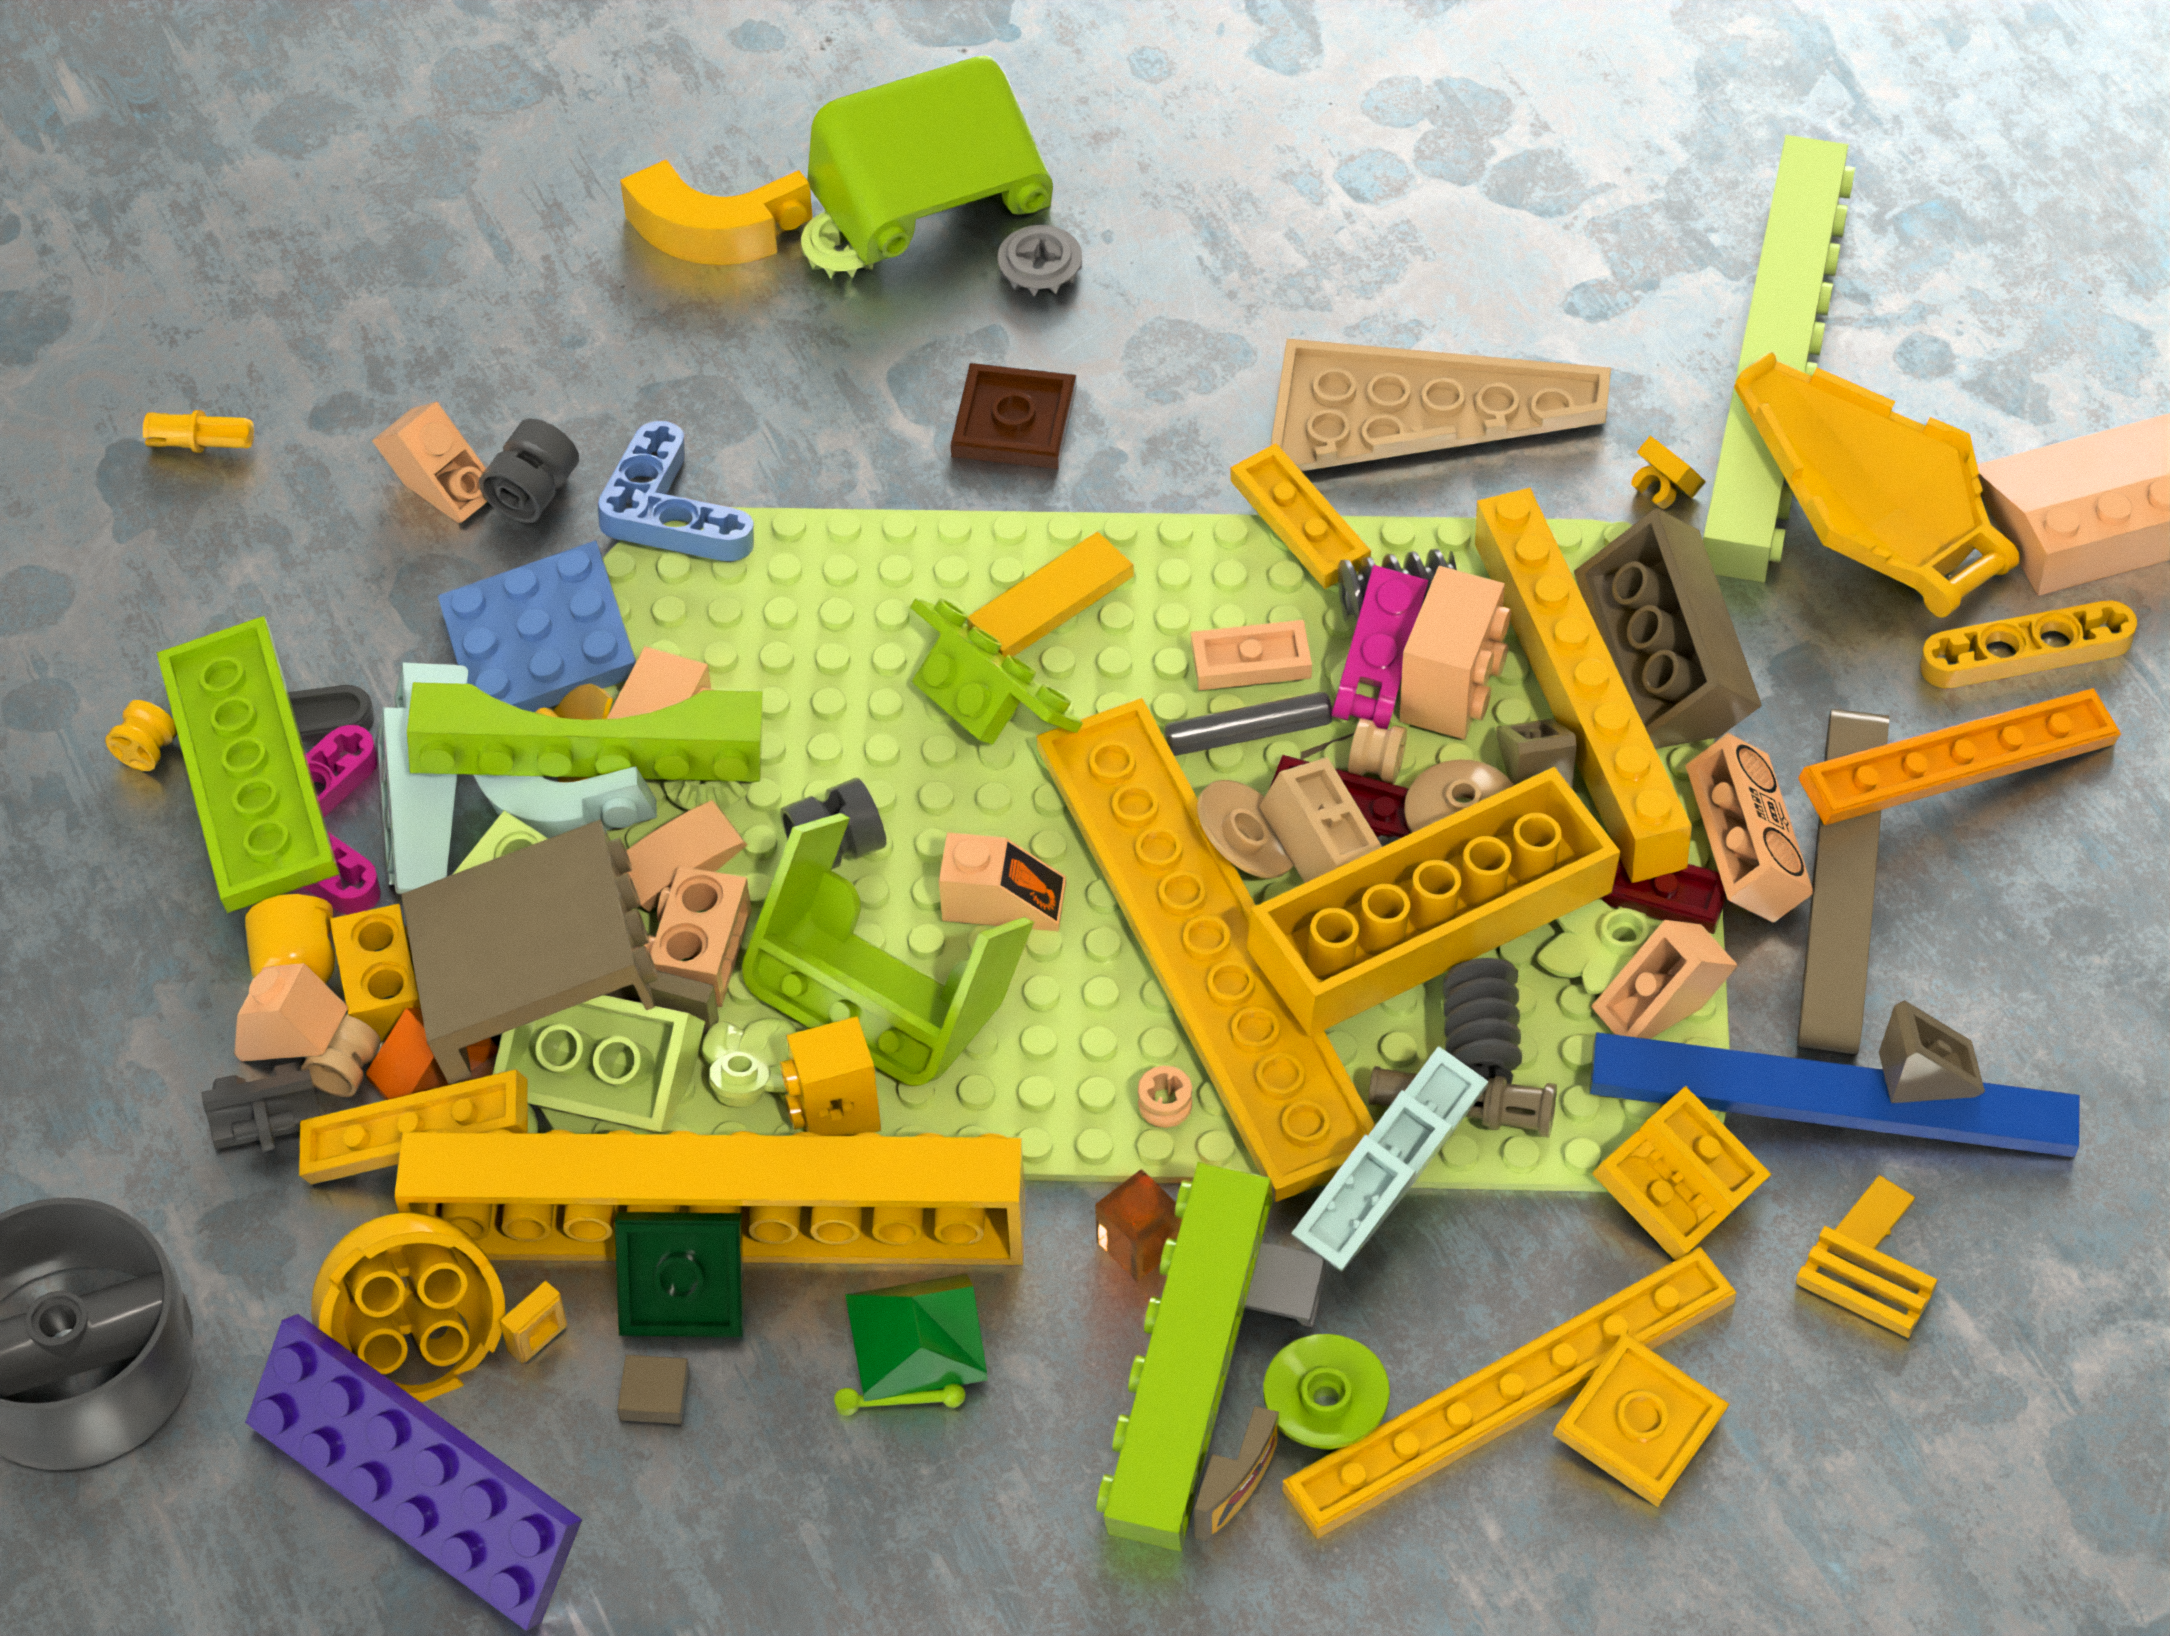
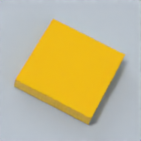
M1624 1332L1556 1425L1552 1435L1647 1501L1659 1507L1730 1404Z

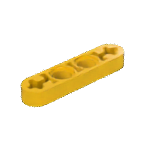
M2109 600L1941 631L1931 635L1925 641L1920 661V671L1927 682L1933 686L1947 689L2114 658L2125 654L2131 648L2137 627V618L2132 609L2125 604ZM2108 624V627H2100V625ZM2048 631H2057L2066 635L2071 643L2064 647H2053L2046 644L2040 636ZM2002 641L2013 646L2017 653L2008 658H2000L1991 654L1986 646L1992 642ZM1946 655L1950 662H1956V664L1948 665L1945 658H1938V656Z

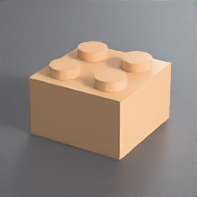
M1438 566L1403 651L1400 722L1465 740L1473 719L1483 720L1491 696V687L1487 686L1491 675L1500 677L1508 653V644L1502 643L1511 617V609L1503 607L1505 583Z

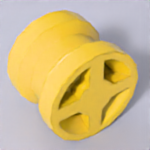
M132 700L123 711L122 724L111 728L105 738V743L108 750L122 763L140 771H151L160 761L161 747L169 745L176 737V726L171 716L160 707L147 701Z

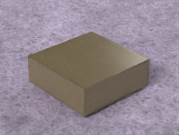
M625 1355L617 1407L619 1420L682 1424L689 1376L688 1358Z

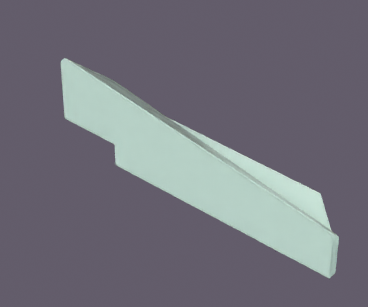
M402 663L394 696L395 708L383 707L375 745L386 882L389 885H395V892L397 894L408 892L447 876L457 774L410 773L407 725L413 682L467 684L468 669L463 665Z

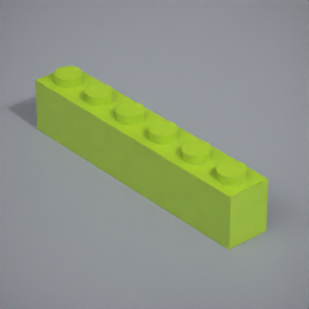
M1197 1162L1193 1181L1183 1180L1181 1183L1175 1207V1217L1182 1218L1177 1240L1167 1238L1160 1262L1159 1273L1160 1275L1167 1276L1162 1298L1151 1297L1145 1317L1144 1333L1152 1334L1146 1356H1135L1129 1377L1128 1391L1136 1393L1130 1416L1120 1414L1115 1428L1112 1451L1120 1453L1115 1475L1104 1474L1099 1488L1096 1511L1104 1513L1103 1517L1108 1535L1180 1552L1183 1550L1273 1201L1271 1178Z

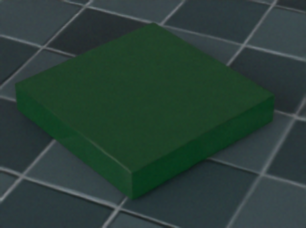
M617 1212L615 1218L619 1336L743 1337L745 1313L742 1213Z

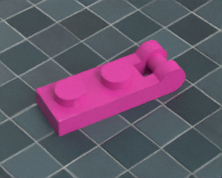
M1373 565L1331 716L1347 721L1349 715L1373 720L1378 728L1388 729L1402 678L1403 651L1421 610L1429 580ZM1358 682L1379 687L1378 698L1374 699L1356 694Z

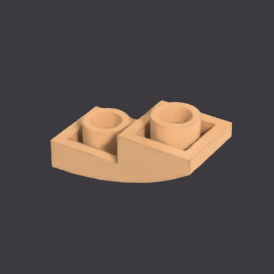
M711 800L669 821L627 849L626 851L632 866V871L627 873H629L635 885L641 906L650 912L658 906L662 889L664 887H672L678 866L715 872L744 849L747 843L717 803Z

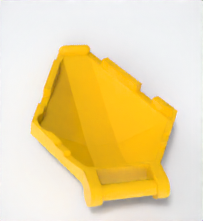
M1773 352L1759 359L1740 373L1734 389L1824 546L1914 588L1923 596L1926 608L1936 617L1940 618L1946 617L1960 606L1963 597L1995 574L2004 575L2019 564V552L2015 545L1995 529L1988 519L1980 497L1983 489L1978 478L1979 471L1969 433L1933 417H1929L1925 426L1891 411L1895 401L1818 367H1816L1813 376H1810L1778 362ZM1975 548L1982 553V557L1951 579L1947 580L1944 577L1958 567Z

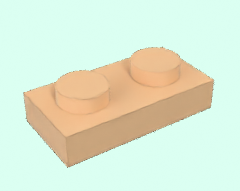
M1304 620L1191 632V648L1198 691L1312 678V662Z

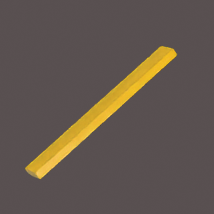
M1698 1247L1377 1427L1363 1440L1342 1447L1284 1479L1282 1491L1315 1538L1319 1539L1582 1390L1624 1332L1650 1350H1653L1734 1304L1737 1292L1703 1249Z

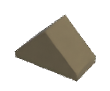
M1552 718L1496 727L1497 739L1507 776L1514 785L1555 767L1572 788L1577 747L1576 737L1573 732Z
M1905 1000L1894 1005L1879 1049V1056L1891 1103L1972 1098L1985 1092L1973 1043L1970 1039Z

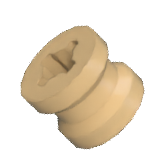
M1361 718L1357 724L1351 745L1348 773L1360 776L1365 773L1376 774L1383 782L1395 784L1403 761L1407 728L1395 725L1389 730L1378 728L1373 720Z

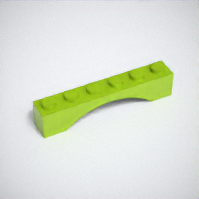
M413 682L407 725L410 773L592 778L636 766L644 779L760 782L763 691L703 690L680 703L651 713L619 719L580 720L551 717L522 710L491 697L472 684Z

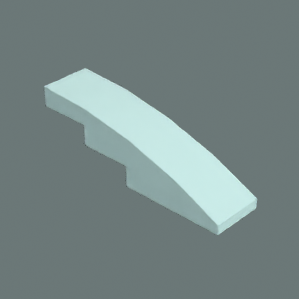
M1438 1046L1405 1091L1401 1090L1369 1135L1365 1134L1291 1235L1342 1272L1456 1130L1488 1087V1081Z

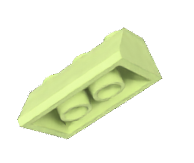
M602 995L502 1033L492 1075L517 1069L528 1079V1104L664 1133L692 1080L705 1021L686 1012L658 1006L646 1011L643 1003Z

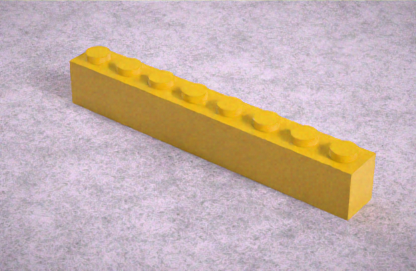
M1531 488L1477 500L1476 549L1490 579L1505 583L1503 607L1511 609L1510 622L1556 721L1575 734L1577 745L1575 762L1611 840L1621 851L1619 857L1631 883L1686 869L1688 866L1692 825Z

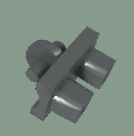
M296 1062L275 1066L273 1071L269 1073V1078L246 1082L244 1078H240L237 1075L217 1078L213 1083L212 1090L201 1092L202 1103L209 1122L215 1150L260 1140L263 1152L276 1150L274 1137L300 1132L301 1120L321 1116L310 1070H301L300 1065Z

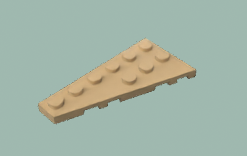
M1286 339L1271 445L1277 443L1301 471L1602 424L1606 423L1611 367Z

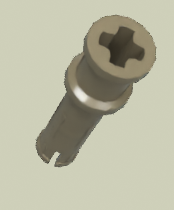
M1374 1066L1369 1088V1105L1390 1106L1401 1090L1405 1091L1417 1073L1381 1069V1067ZM1503 1076L1489 1078L1488 1087L1465 1117L1482 1119V1124L1488 1126V1129L1499 1130L1501 1125L1538 1130L1540 1137L1550 1138L1556 1106L1557 1084L1547 1083L1544 1088L1507 1083L1506 1077Z

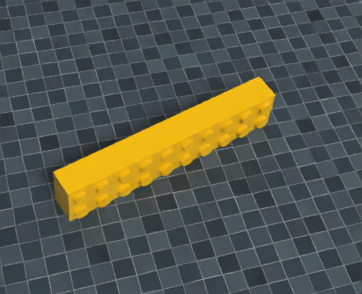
M428 1129L424 1132H402L394 1195L399 1213L429 1214L457 1225L479 1244L489 1260L616 1261L615 1218L617 1212L742 1213L743 1263L1023 1265L1026 1200L1022 1138H1007L994 1133L982 1134L978 1137H944L936 1133H922L915 1137H886L871 1132L858 1133L854 1136H821L813 1132H798L792 1136L758 1135L748 1131H739L731 1135H698L690 1131H675L668 1135L635 1134L626 1130L611 1131L607 1134H575L567 1130H551L545 1134L512 1133L503 1129H492L484 1133H452L444 1129Z

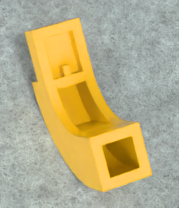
M667 159L620 179L625 216L637 232L660 251L689 262L707 265H733L769 257L777 253V235L793 230L813 219L810 184L800 170L751 192L728 197L707 195L694 190L681 179Z

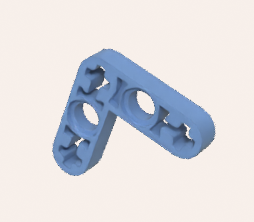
M654 421L641 426L633 436L599 497L598 518L601 531L606 536L614 539L720 561H736L748 556L754 547V522L750 515L736 508L667 495L685 458L684 433L682 429L668 421ZM651 452H657V457L651 455ZM636 477H651L654 479L645 483L630 481V479ZM626 503L632 504V508H627ZM675 520L689 523L681 527L663 525L666 522Z

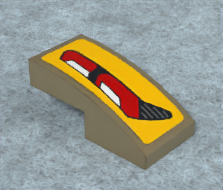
M1254 1406L1237 1460L1215 1454L1211 1455L1194 1508V1539L1207 1542L1221 1531L1251 1498L1260 1484L1278 1444L1279 1412Z

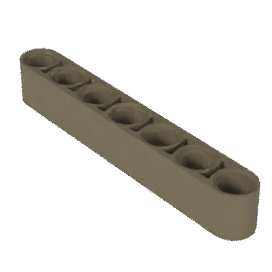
M1831 709L1824 761L1886 745L1888 742L1889 715ZM1881 810L1829 825H1824L1820 817L1818 819L1812 881L1813 894L1811 895L1797 1047L1858 1055L1864 1016Z

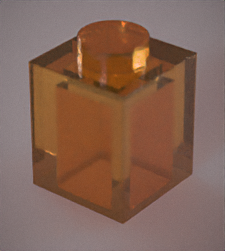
M1140 1169L1095 1204L1096 1242L1138 1282L1160 1264L1167 1238L1177 1240L1182 1218L1175 1217L1176 1202L1151 1177Z

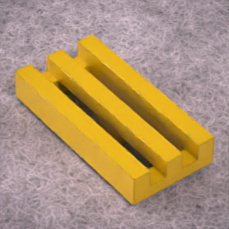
M1825 1225L1819 1234L1816 1246L1813 1245L1808 1254L1806 1264L1802 1265L1796 1278L1797 1285L1908 1339L1936 1290L1938 1279ZM1829 1251L1832 1252V1253H1834V1254H1836V1255H1839V1256H1841V1257H1843V1258H1845V1259H1847V1260H1849V1261H1851V1262H1853V1263H1855V1264H1857V1265H1859V1266H1861V1267H1863V1268H1866V1269H1868V1270H1870V1271H1872V1272H1874V1273H1876V1274H1878V1275H1880V1276H1882V1277H1884V1278H1886V1279H1888V1280H1891V1281H1893V1282H1895V1283H1897V1284H1899V1285H1901V1286H1903V1287H1905V1288H1907V1289H1909V1290H1911V1291H1913V1292H1915V1293H1918V1294L1916 1295V1294H1914V1293H1912V1292H1910V1291H1908V1290H1906V1289H1904V1288H1902V1287H1900V1286H1898V1285H1896V1284H1893V1283H1891V1282H1889V1281H1887V1280H1885V1279H1883V1278H1881V1277H1879V1276H1877V1275H1875V1274H1873V1273H1871V1272H1868V1271H1866V1270H1864V1269H1862V1268H1860V1267H1858V1266H1856V1265H1854V1264H1852V1263H1850V1262H1848V1261H1846V1260H1844V1259H1841V1258H1839V1257H1837V1256H1835V1255L1829 1253ZM1819 1268H1825L1854 1282L1855 1286L1872 1294L1881 1295L1909 1310L1905 1315L1818 1273Z

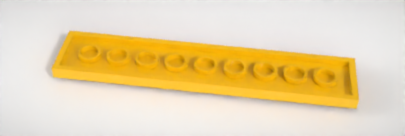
M1143 698L1081 719L1080 721L1083 724L1077 733L1059 727L1036 735L1037 750L1257 1169L1261 1176L1271 1178L1274 1201H1281L1330 1182L1365 1134L1369 1135L1375 1127V1123L1325 1031L1323 1030L1309 1037L1248 952L1247 941L1251 908L1256 905L1234 865L1214 847L1206 836L1198 817V799Z

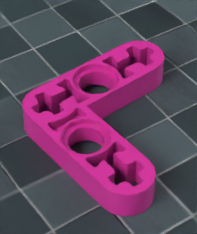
M358 725L338 727L326 735L306 754L313 782H320L326 786L324 791L318 796L323 817L327 816L363 783L377 767V753L372 735L363 727ZM360 749L361 754L356 757L352 755ZM344 751L348 752V754L344 755L341 758L340 753ZM336 770H337L338 776H334V774H333ZM328 832L341 878L352 885L362 881L363 886L359 889L349 886L343 890L341 879L336 875L304 886V888L315 896L327 900L332 905V908L343 914L349 915L370 910L378 902L381 893L375 866L364 856Z

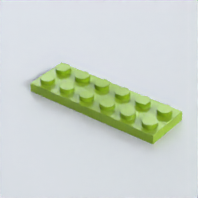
M261 616L156 652L218 892L227 913L339 875L271 630L265 617Z

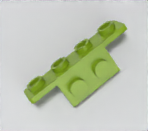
M917 597L914 599L910 608L941 635L911 682L978 740L993 745L1020 702L1047 723L1074 733L1079 731L1083 722L1067 710L1071 701L1057 690L1045 684H1042L1041 687L1033 681L1036 672L1024 662L1010 655H1007L1006 658L998 651L1002 644L995 637L977 627L970 629L964 623L968 618L964 611L939 598L936 605Z

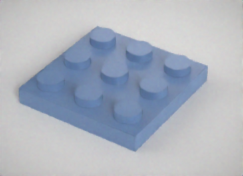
M596 540L438 595L457 664L463 665L468 669L467 684H472L491 697L519 709L536 712L540 708L558 705L569 692L579 685L594 684L603 689L621 683L628 679L636 663L608 572Z

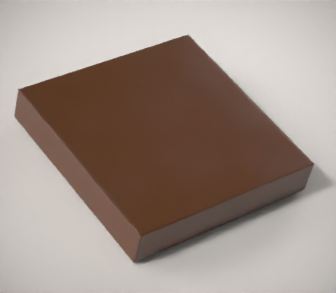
M970 363L951 440V457L1059 469L1077 388L1076 375Z

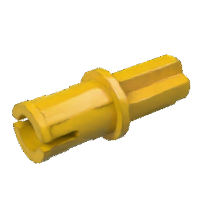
M194 410L192 414L148 412L143 421V438H146L145 445L147 447L191 448L194 453H202L205 447L249 448L254 442V423L250 419L240 417L206 416L203 410Z

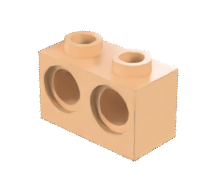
M678 866L672 887H664L659 897L657 920L660 924L656 936L648 935L649 943L644 945L652 957L656 970L713 985L718 1007L723 1005L752 911L747 877ZM708 910L706 912L696 913L697 911ZM685 958H694L689 961H680Z

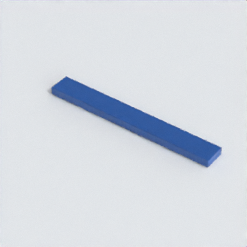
M1596 1032L1593 1043L1590 1094L1666 1104L1683 1087L1687 1086L1709 1110L2068 1157H2075L2079 1148L2080 1095L1983 1082L1985 1092L1977 1097L1891 1103L1883 1069Z

